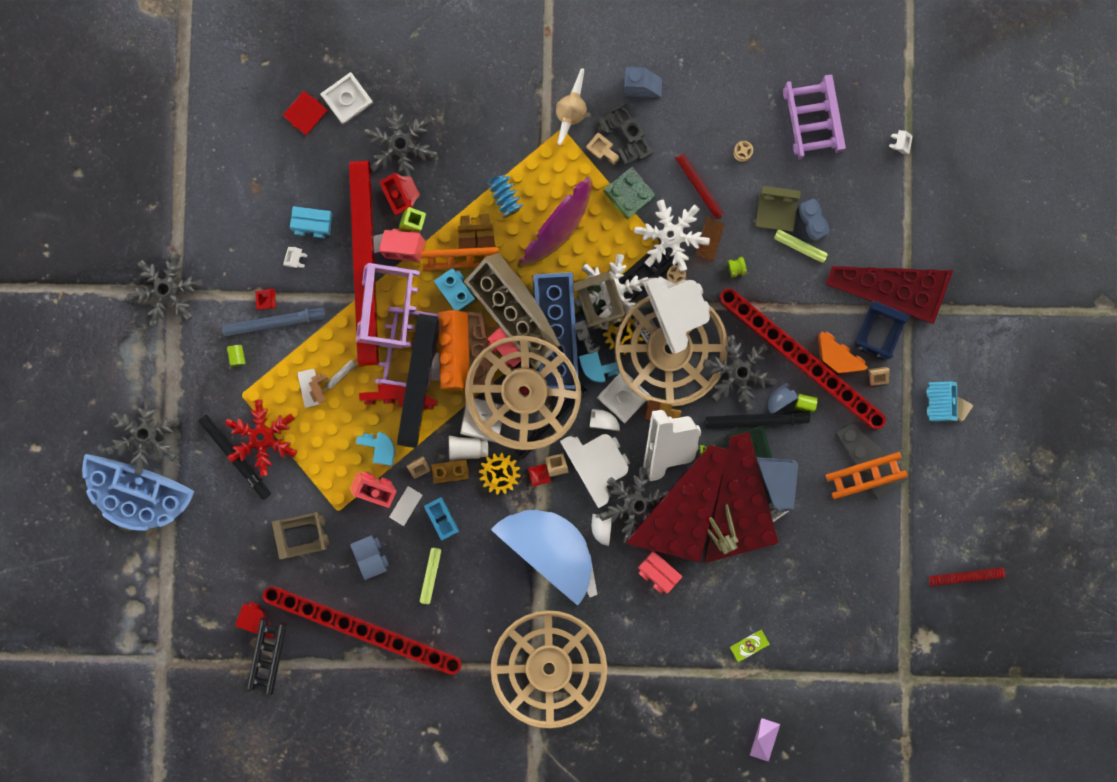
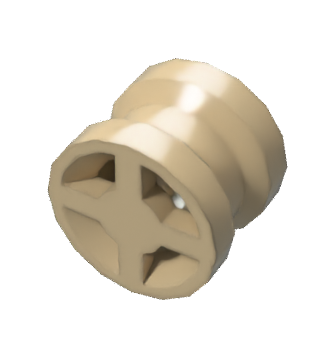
M747 141L737 143L733 150L734 158L739 162H747L753 154V146Z
M678 265L671 266L666 274V279L674 284L686 278V272H680Z

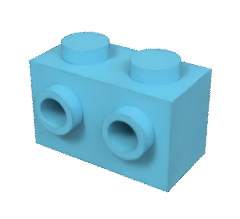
M451 268L434 280V283L454 310L463 311L476 301L475 295L462 282L465 278L459 270L455 272Z

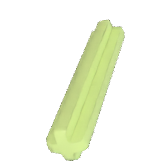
M778 230L774 236L775 240L821 263H824L828 256L824 251L782 230Z
M433 547L430 551L420 597V603L428 605L431 601L441 555V549Z

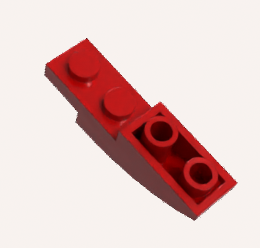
M378 384V392L359 393V401L364 402V405H375L376 401H383L384 404H395V400H398V407L403 408L406 387ZM426 395L424 410H434V406H438V402Z

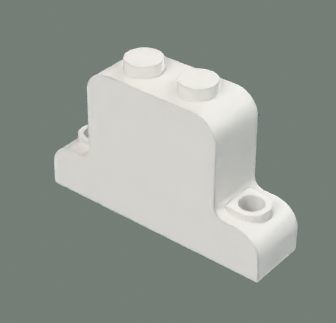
M662 278L644 280L643 284L671 352L678 353L684 350L688 343L686 332L707 323L710 318V306L702 297L703 289L701 285L693 280H683L667 287Z
M663 410L652 411L643 468L647 469L646 475L650 481L661 479L668 467L690 463L695 459L701 429L698 425H695L691 417L686 416L672 419Z
M603 434L585 445L581 444L578 437L569 436L561 440L563 448L597 507L601 508L606 505L611 497L607 489L609 485L607 480L613 477L617 481L624 477L628 472L627 465L630 464L625 453L621 455L618 448L621 446L617 439Z

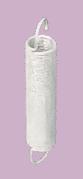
M350 360L326 382L328 388L332 389L336 386L338 382L356 367V364Z

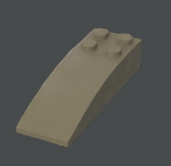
M499 253L486 257L464 281L508 337H536L549 342L557 348L560 346L553 329L539 305ZM513 341L515 346L521 351L520 341ZM528 341L529 352L539 354L546 359L554 352L544 345ZM529 358V363L535 370L543 364L539 360Z

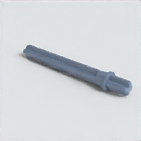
M306 308L305 311L223 325L222 332L224 336L303 322L309 324L310 321L325 319L326 313L324 308L312 310Z

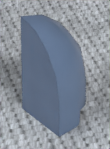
M785 383L771 393L768 399V410L770 413H775L799 397L794 390L790 389L789 384Z

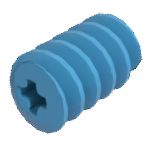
M504 175L497 176L487 182L488 185H492L490 191L495 192L493 198L498 199L496 202L497 206H501L499 211L505 213L502 218L517 213L523 206V204L516 203L520 197H513L517 190H510L514 184H507L511 177H504Z

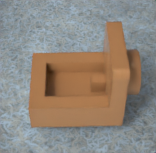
M320 373L311 378L312 381L309 382L312 391L309 393L314 402L318 401L319 404L326 402V399L319 384L328 380V377Z

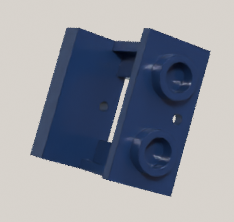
M871 302L854 345L858 346V350L864 353H869V351L875 353V357L886 361V359L893 358V351L903 326L907 323L910 315L879 302ZM877 314L894 320L887 341L881 349L870 346L867 342Z

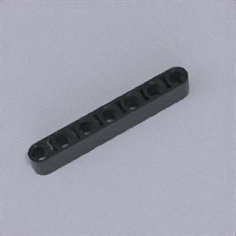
M418 314L397 439L398 446L417 448L438 316Z

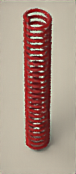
M685 154L679 157L675 156L676 161L682 167L681 169L687 174L686 176L692 182L691 184L697 189L696 191L702 197L701 199H703L710 212H712L711 214H714L713 217L719 219L724 216L722 214L723 211H721L722 209H719L720 206L715 204L717 201L713 202L715 199H712L713 196H711L710 191L706 192L708 190L705 189L707 186L703 187L705 184H702L703 181H701L700 176L696 177L698 175L695 174L697 171L692 169L693 166H691L690 161L686 162L688 160L685 159L687 156H684Z
M994 568V570L985 569V571L976 570L973 572L940 574L939 576L933 575L929 577L930 587L932 586L931 578L933 586L935 584L938 586V583L941 586V582L942 585H944V582L947 585V581L950 585V580L951 584H953V580L954 584H956V579L959 584L958 575L960 576V583H962V576L965 583L964 575H966V582L968 583V581H986L993 578L999 579V577L1002 579V577L1005 578L1004 568Z

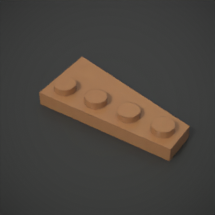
M466 312L468 313L469 369L477 356L488 347L483 313ZM486 357L483 358L476 369L473 385H485L487 374L492 367L491 362ZM492 378V381H491V384H492V385H495V384H494V378Z

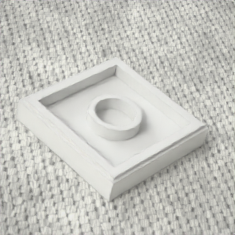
M351 72L321 93V96L342 125L373 104L371 98Z
M620 373L597 397L624 424L646 401L628 387ZM627 374L628 378L632 382L634 379ZM639 385V387H638L639 390H641L642 392H644V393H646L647 395L651 396L645 389H643V388Z

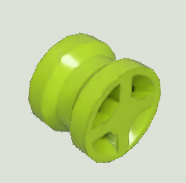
M739 257L734 261L732 259L727 260L732 279L736 278L737 275H747L743 257Z

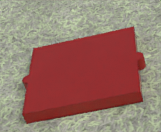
M303 91L282 116L292 123L294 128L297 127L307 136L328 110L318 103L317 98L314 99Z

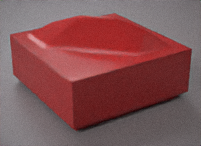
M275 289L255 291L256 310L276 309Z
M547 464L528 468L532 487L551 482Z

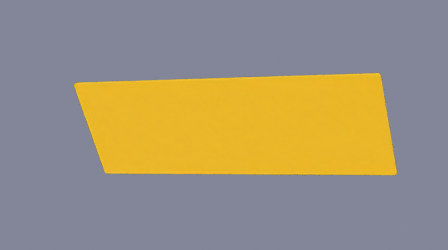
M559 130L505 175L511 177L507 184H514L510 190H517L513 197H520L516 203L523 204L517 213L502 218L505 213L499 211L501 206L496 204L498 199L493 198L495 192H491L489 188L426 240L423 251L459 249L458 226H460L461 216L469 215L471 216L472 225H479V215L489 214L491 224H493L495 246L498 247V253L533 296L532 275L573 272V283L589 276L582 270L585 264H588L593 270H595V267H598L600 274L612 271L610 262L615 264L616 254L624 255L622 266L626 265L627 267L620 273L623 274L646 255L648 251L653 249L654 245H657L659 241L657 238L652 241L653 237L643 240L644 235L634 233L635 227L646 228L645 224L568 133L562 144L558 145ZM589 176L592 179L589 202L583 218L570 238L554 253L543 260L523 268L518 267V262L521 257H525V250L533 239L535 241L538 240L536 235L546 220L567 195L573 196L574 188L581 181L585 182V178ZM476 233V246H477V248H478L477 233ZM485 255L474 256V261H483L485 259ZM466 256L455 257V262L466 261ZM447 257L435 258L436 263H446ZM421 258V262L402 260L395 266L397 268L420 271V276H413L412 287L418 288V293L411 292L410 306L416 307V311L438 314V312L454 310L434 283V280L449 270L423 271V264L428 263V258ZM459 269L465 280L475 270ZM385 274L376 282L378 338L390 339L392 329H386L385 324L393 325L394 313L389 312L388 307L404 308L407 277ZM600 285L587 287L590 294H592V290L597 293L601 291ZM574 290V308L576 314L579 310L582 309V306H576L575 300L579 299V296L577 291ZM474 296L476 301L463 311L483 313L487 342L489 344L488 338L500 326L478 298ZM355 300L242 393L244 400L255 411V400H262L263 410L268 409L264 417L268 418L264 423L268 428L271 427L272 421L276 423L279 415L282 416V419L290 413L293 415L295 420L287 424L290 429L280 430L282 434L274 433V436L278 440L282 439L281 443L291 442L288 447L297 450V454L293 459L338 511L356 498L352 494L350 487L357 472H369L379 479L393 467L373 463L375 447L356 444L357 436L362 437L363 433L374 435V439H377L378 432H381L390 437L396 450L394 465L414 449L397 445L402 408L398 407V400H395V404H384L383 401H376L375 405H364V402L359 401V393L378 392L379 383H375V379H383L385 367L378 365L358 366V361L355 359L357 358ZM400 313L395 340L398 341L401 339L403 314ZM408 316V325H413L414 330H407L406 342H414L417 316ZM439 333L435 354L439 351ZM413 344L412 347H403L401 349L393 347L388 380L407 383ZM378 345L379 362L386 363L388 348ZM491 351L499 359L502 357V355L499 352L494 353L493 351ZM352 360L356 367L338 382L336 386L329 389L326 382ZM314 369L315 375L322 373L323 376L327 375L328 380L319 384L321 390L325 387L328 388L323 392L326 402L305 408L297 372ZM499 369L493 375L494 382L504 374ZM430 378L429 389L426 395L435 399L438 402V406H434V410H423L418 445L465 407V390L450 391L440 389V381L431 380ZM473 393V398L477 397L480 393Z

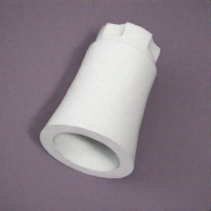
M449 436V462L488 457V440Z

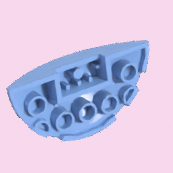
M85 454L82 472L83 478L86 480L88 488L86 492L90 501L103 512L102 515L106 519L123 528L148 530L149 528L162 527L172 522L186 509L195 492L176 481L143 469L141 475L135 474L136 466Z
M525 510L507 516L491 529L576 605H579L590 584L592 561L585 539L572 523L552 512Z

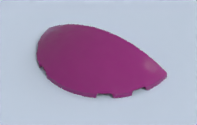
M589 176L585 178V182L581 181L574 188L573 196L567 195L546 220L536 235L538 240L535 241L533 239L525 250V257H521L518 262V267L523 268L543 260L554 253L570 238L583 218L589 202L592 179Z

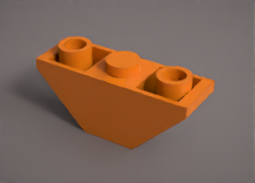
M823 331L819 333L817 337L820 361L833 373L863 372L868 368L865 365L866 361L858 355L856 357L850 353L851 350L842 343L839 345L834 341L836 338L829 332L824 333Z

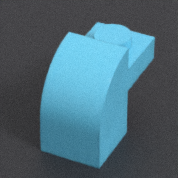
M598 352L579 356V362L584 375L593 382L604 383L606 382L605 374L608 377L619 374L616 362L601 366Z
M378 432L377 439H374V435L363 433L362 437L357 436L356 444L375 447L373 463L394 465L396 450L390 437L381 432Z

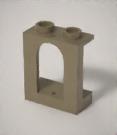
M612 271L573 283L574 290L578 293L588 323L586 325L587 328L592 326L594 330L603 327V323L611 321V324L622 321L621 317L626 315ZM604 281L613 306L612 314L607 318H601L595 313L587 289L589 286Z
M320 512L272 521L279 560L327 550L329 538L327 534H324L323 526H325V519L323 515H320ZM306 524L317 526L319 539L316 542L291 548L287 547L284 529Z

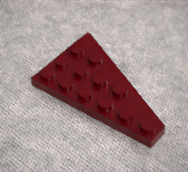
M749 431L729 437V451L713 515V520L723 537L729 535L732 538L725 505L729 506L735 534L739 541L736 543L738 548L723 554L709 536L705 556L706 563L779 543ZM711 524L710 530L719 541L720 538Z
M708 445L687 472L675 483L674 487L668 491L662 501L656 505L647 518L638 526L631 537L627 539L626 543L700 562L710 525L709 518L712 517L729 449Z

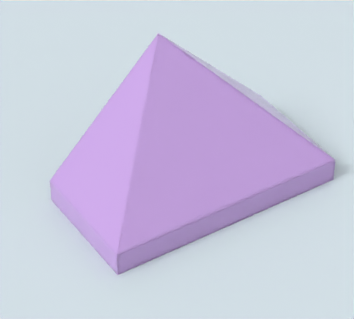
M761 718L750 756L769 762L780 724Z

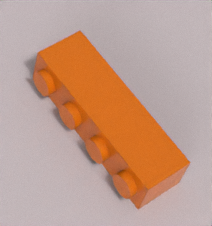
M457 310L438 312L440 389L450 391L465 390L466 378L469 372L468 313Z

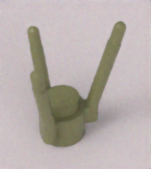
M727 504L725 505L732 538L729 535L723 537L712 517L709 518V521L720 538L719 541L709 529L707 533L723 554L738 548L736 543L739 542Z

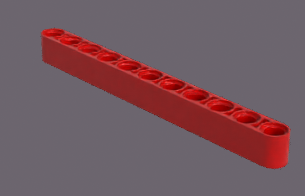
M369 160L349 162L356 336L358 323L361 321L365 289V286H362L364 266L367 263L375 264L371 167ZM375 275L368 336L378 337ZM357 342L358 366L379 365L378 345Z
M728 288L722 291L719 296V302L726 310L868 428L877 430L884 427L886 417L882 412L735 290ZM724 294H731L733 301L731 303L725 302L723 299ZM745 306L748 313L741 315L738 312V307ZM754 318H760L762 320L761 327H755L753 325ZM769 330H774L777 333L775 340L768 337ZM784 342L791 344L792 350L790 352L783 350L782 345ZM802 354L806 357L807 361L805 364H800L797 361L798 355ZM813 367H819L821 369V375L819 377L813 375ZM828 379H833L836 382L834 389H830L827 386ZM844 391L850 393L851 399L849 401L842 399ZM859 403L863 404L866 408L863 414L857 411ZM873 416L880 418L878 426L872 424Z
M268 587L263 592L264 601L270 605L445 673L456 674L462 667L460 658L280 587ZM270 590L277 592V598L274 601L268 596ZM288 597L295 599V605L292 608L286 604ZM306 604L313 606L312 614L305 613L304 606ZM324 611L331 613L330 621L323 620L322 613ZM342 618L349 620L348 628L341 627L340 620ZM359 625L367 627L366 635L359 634ZM377 632L385 634L386 639L384 642L377 641ZM395 639L403 641L404 646L402 649L395 648ZM413 646H419L422 649L420 656L412 654ZM431 653H437L440 656L438 663L430 661ZM448 661H457L458 668L456 670L449 669Z

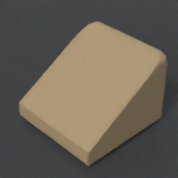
M957 396L958 421L962 422L974 405Z

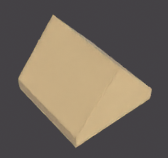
M888 367L867 369L870 386L889 383L890 370Z
M424 455L406 464L414 479L431 471Z

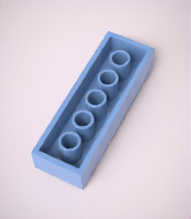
M573 272L532 275L534 299L554 331L560 344L558 349L570 360L578 375L576 331L574 328ZM553 352L548 360L551 362L558 355ZM563 361L556 368L563 379L564 388L575 389L573 376ZM544 363L538 368V372L546 366ZM550 372L545 377L548 387L559 388L553 372Z

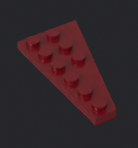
M832 266L825 285L870 302H879L911 317L934 324L953 270Z

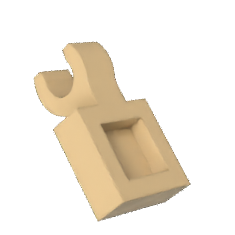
M597 133L586 146V149L600 160L605 156L613 165L619 161V156L610 150L613 144L600 133Z

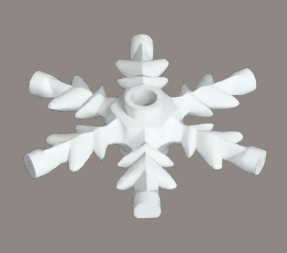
M659 200L657 205L660 212L655 214L662 219L659 222L664 224V229L658 230L656 225L653 229L646 223V228L635 227L634 231L635 234L644 235L643 240L653 237L652 241L657 237L661 239L660 245H654L656 249L647 252L651 256L644 263L649 267L653 265L656 259L660 263L662 253L666 255L665 249L671 247L673 251L670 256L674 255L673 265L678 263L680 272H685L688 269L684 260H689V258L682 253L685 250L680 248V243L685 241L688 246L691 243L698 249V244L709 245L710 238L700 237L701 232L693 235L692 231L687 235L683 233L684 227H690L687 223L697 220L693 216L700 209L696 205H693L688 213L684 209L682 219L678 216L679 223L674 225L671 223L674 217H670L671 207L666 209L664 200ZM674 233V236L669 238V235Z
M616 254L615 264L610 262V267L625 313L627 314L636 303L630 302L631 298L625 299L624 293L628 291L633 294L632 290L642 292L640 287L644 286L643 281L648 279V277L638 280L636 275L630 283L627 279L625 284H620L619 278L624 276L620 273L627 266H622L624 255ZM585 264L582 268L589 275L586 279L600 274L598 267H595V270H593L588 264ZM604 281L595 284L600 285V292L597 293L592 290V294L589 293L592 304L595 302L597 305L600 299L606 302V305L601 307L604 310L599 315L601 318L609 317L613 311ZM576 299V306H582L580 299ZM609 321L604 322V326L601 329L608 330Z

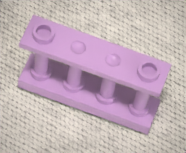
M832 74L825 75L822 82L817 85L792 89L791 81L787 82L785 88H783V96L785 100H788L795 138L793 151L795 155H798V160L803 159L805 156L804 151L832 147V149L835 148V153L844 152L846 146ZM815 92L825 93L826 100L823 103L795 106L794 96ZM821 110L828 111L829 119L827 121L799 126L798 114ZM827 128L832 131L833 137L829 140L802 144L801 133Z

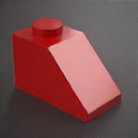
M250 601L249 604H243L235 626L257 634L260 618L268 617L265 610L260 608V604ZM265 633V638L274 639L275 635Z

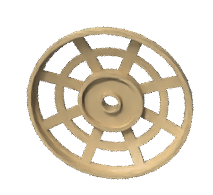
M647 296L627 312L619 325L615 339V360L618 370L628 387L639 397L647 401L653 400L671 404L672 406L694 402L709 392L721 377L720 371L713 374L709 381H707L700 372L704 368L703 362L708 358V352H720L719 360L723 364L724 360L727 361L728 351L725 349V346H728L725 327L718 314L710 306L711 311L709 314L718 330L720 344H708L706 331L701 325L696 328L701 336L702 344H692V340L688 335L692 331L690 330L686 332L688 338L687 347L678 353L668 354L665 351L667 340L662 328L655 329L649 322L656 317L655 311L645 317L638 310L642 305L650 301L649 296ZM633 315L639 324L633 332L631 344L620 345L623 329L628 319ZM644 327L650 333L647 344H636L638 335ZM621 352L631 353L633 365L639 373L632 382L623 369L620 358ZM636 352H647L650 362L644 369L641 368L638 362ZM692 352H702L700 362L694 368L688 363ZM655 367L665 371V382L655 380L649 376ZM683 368L690 374L682 380L673 382V371ZM693 379L702 386L700 390L690 396L674 399L673 388L686 385ZM646 380L655 386L665 388L666 400L647 395L638 389L639 385Z
M511 336L492 343L477 356L466 378L465 395L466 403L474 422L490 439L509 448L532 450L554 443L570 429L580 408L581 386L573 364L557 347L536 337ZM520 341L521 351L509 353L500 359L491 352L502 344ZM528 341L544 345L553 350L558 356L550 362L539 354L529 352ZM486 357L494 365L487 374L485 385H473L476 369L483 358ZM521 357V368L514 369L513 371L504 363L510 359ZM529 358L539 360L546 366L540 372L529 368ZM563 361L573 376L576 391L564 388L563 379L556 368ZM497 369L506 375L502 385L491 384ZM550 372H553L559 388L548 387L545 377ZM526 386L530 393L528 395L521 394L520 387ZM491 392L501 393L504 404L499 409H497L493 402ZM473 393H485L486 402L493 413L486 421L481 418L476 408ZM548 395L559 397L552 413L544 405ZM564 397L575 399L572 414L562 427L555 417L562 408ZM511 409L521 414L520 423L512 421L505 417L504 414ZM538 410L545 417V419L539 422L528 424L529 414ZM500 420L509 427L519 429V441L503 437L490 427ZM550 423L556 431L555 434L545 439L527 442L528 430L538 429Z
M560 611L534 612L516 620L499 638L491 659L492 684L501 704L518 720L539 728L563 727L583 718L599 701L607 680L606 655L597 635L582 620ZM552 616L570 620L582 629L573 636L564 630L552 628ZM544 617V628L534 630L524 637L515 631L519 625L528 620ZM545 634L544 646L534 649L527 642L535 636ZM552 634L561 635L570 641L561 649L558 646L552 645ZM587 634L592 638L598 649L601 664H589L587 653L580 643ZM510 636L517 644L511 653L509 665L497 666L500 649L506 638ZM575 646L582 656L583 664H572L568 656ZM522 647L530 656L526 665H515L516 656ZM547 663H552L555 667L554 672L551 674H547L543 670L544 665ZM572 672H583L582 681L576 690L569 683ZM589 672H601L598 689L591 701L588 702L581 693L587 684ZM509 673L511 684L518 694L511 703L506 700L501 691L497 674ZM515 673H526L530 683L523 691L517 683ZM536 688L546 692V703L535 701L528 696ZM564 688L571 695L563 701L554 703L553 692ZM574 700L583 707L580 712L569 718L554 721V709L567 706ZM523 701L534 707L546 709V721L529 718L516 709Z

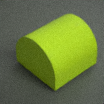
M242 345L228 346L227 352L230 366L245 365Z
M798 394L799 398L796 399L794 410L809 412L810 414L814 413L817 406V398Z

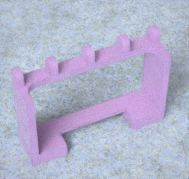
M367 263L364 266L362 286H365L362 316L357 327L356 342L400 349L412 347L413 343L406 342L407 330H414L413 325H408L409 311L416 312V307L410 306L411 292L418 293V288L412 287L413 276H420V271ZM375 272L407 277L400 341L368 336Z
M388 307V311L394 313L393 325L385 324V328L392 329L390 339L395 340L399 313L403 314L404 308ZM409 311V315H411V316H417V317H418V314H419V313H421V314H427V315H433V316H438V314H433V313H428V312H422V311L411 312V311ZM438 320V325H437V331H436V337H435V343H434L432 361H433V359H434L435 350H436V344H437V339H438L439 320ZM381 346L388 348L386 363L379 362L378 365L385 367L383 379H375V383L406 387L407 383L388 380L393 347ZM430 367V373H429V379H428L427 392H428V389H429L430 378H431V367Z

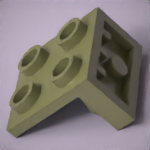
M762 186L755 226L793 232L797 202L800 199L801 191Z

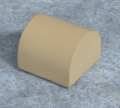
M564 453L545 458L550 477L569 473Z

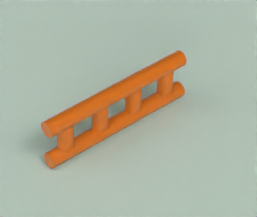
M498 247L421 251V258H428V263L423 264V271L450 270L451 268L454 270L476 269L482 261H474V256L485 255L486 258L497 254ZM466 256V261L455 262V257ZM447 257V262L436 263L435 258Z
M900 451L826 474L827 481L834 480L837 489L836 492H832L833 499L836 500L907 478V471H900L897 460L902 459ZM889 463L893 474L881 477L878 466ZM871 469L874 480L863 483L860 472ZM852 474L855 486L844 488L841 478Z

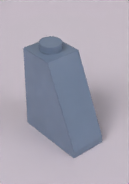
M626 67L624 97L661 98L662 78L646 68Z
M757 457L758 467L771 504L778 511L786 512L788 509H794L798 463L795 460Z

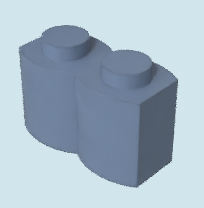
M814 198L802 203L798 207V213L802 222L806 224V232L809 238L815 242L826 237L829 234V225L825 218L821 216L822 211L819 203Z
M371 535L350 544L364 580L387 571L386 567L389 564L386 556H381L379 549L382 547L378 537L374 538Z

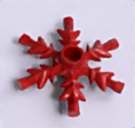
M255 400L256 411L251 410L252 415L256 418L252 419L257 424L255 429H250L248 423L245 426L240 418L238 423L231 419H227L225 426L234 429L231 432L232 434L242 433L240 437L246 435L249 437L248 443L241 442L243 446H234L232 449L235 452L227 456L231 463L239 457L243 461L246 454L250 455L251 449L256 448L259 453L255 456V458H258L255 468L260 466V476L262 477L268 476L267 466H272L267 458L270 457L266 453L268 447H273L274 453L278 450L283 458L285 453L292 457L296 456L297 450L288 447L291 442L281 443L282 439L277 441L273 439L274 433L282 434L280 430H289L290 427L287 424L294 421L295 418L291 413L284 419L279 415L276 423L272 421L271 427L266 428L264 423L268 418L264 417L268 409L263 410L262 400ZM259 434L264 435V439L262 441H258L257 436Z

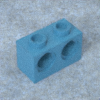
M443 497L424 506L441 541L460 532Z

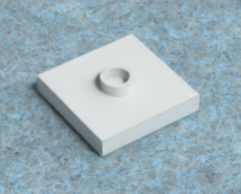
M473 398L481 418L486 421L493 415L487 402ZM466 403L460 434L495 442L476 425ZM494 403L497 409L502 406L501 404ZM498 420L490 428L500 434L502 422Z

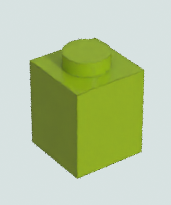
M408 207L402 214L398 230L402 232L417 231L420 233L426 213Z

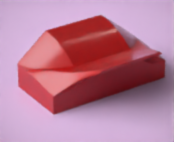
M393 173L379 181L395 216L404 213L408 207L412 208L414 202L420 196L412 177H404Z

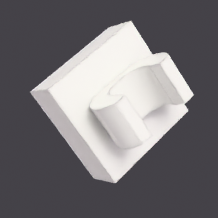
M899 130L898 134H892L891 137L897 139V143L890 144L889 147L898 150L902 154H909L913 136L907 131Z
M288 247L283 265L292 268L304 267L305 265L301 264L299 259L300 257L307 258V254L301 253L302 249Z

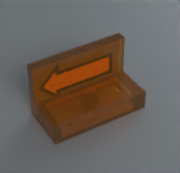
M707 216L701 237L710 238L709 245L699 244L696 256L714 261L724 223L710 220L711 217Z

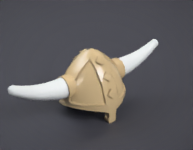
M583 68L579 72L570 95L563 97L556 104V114L562 122L558 145L562 144L570 125L578 124L586 117V104L580 97L584 76Z

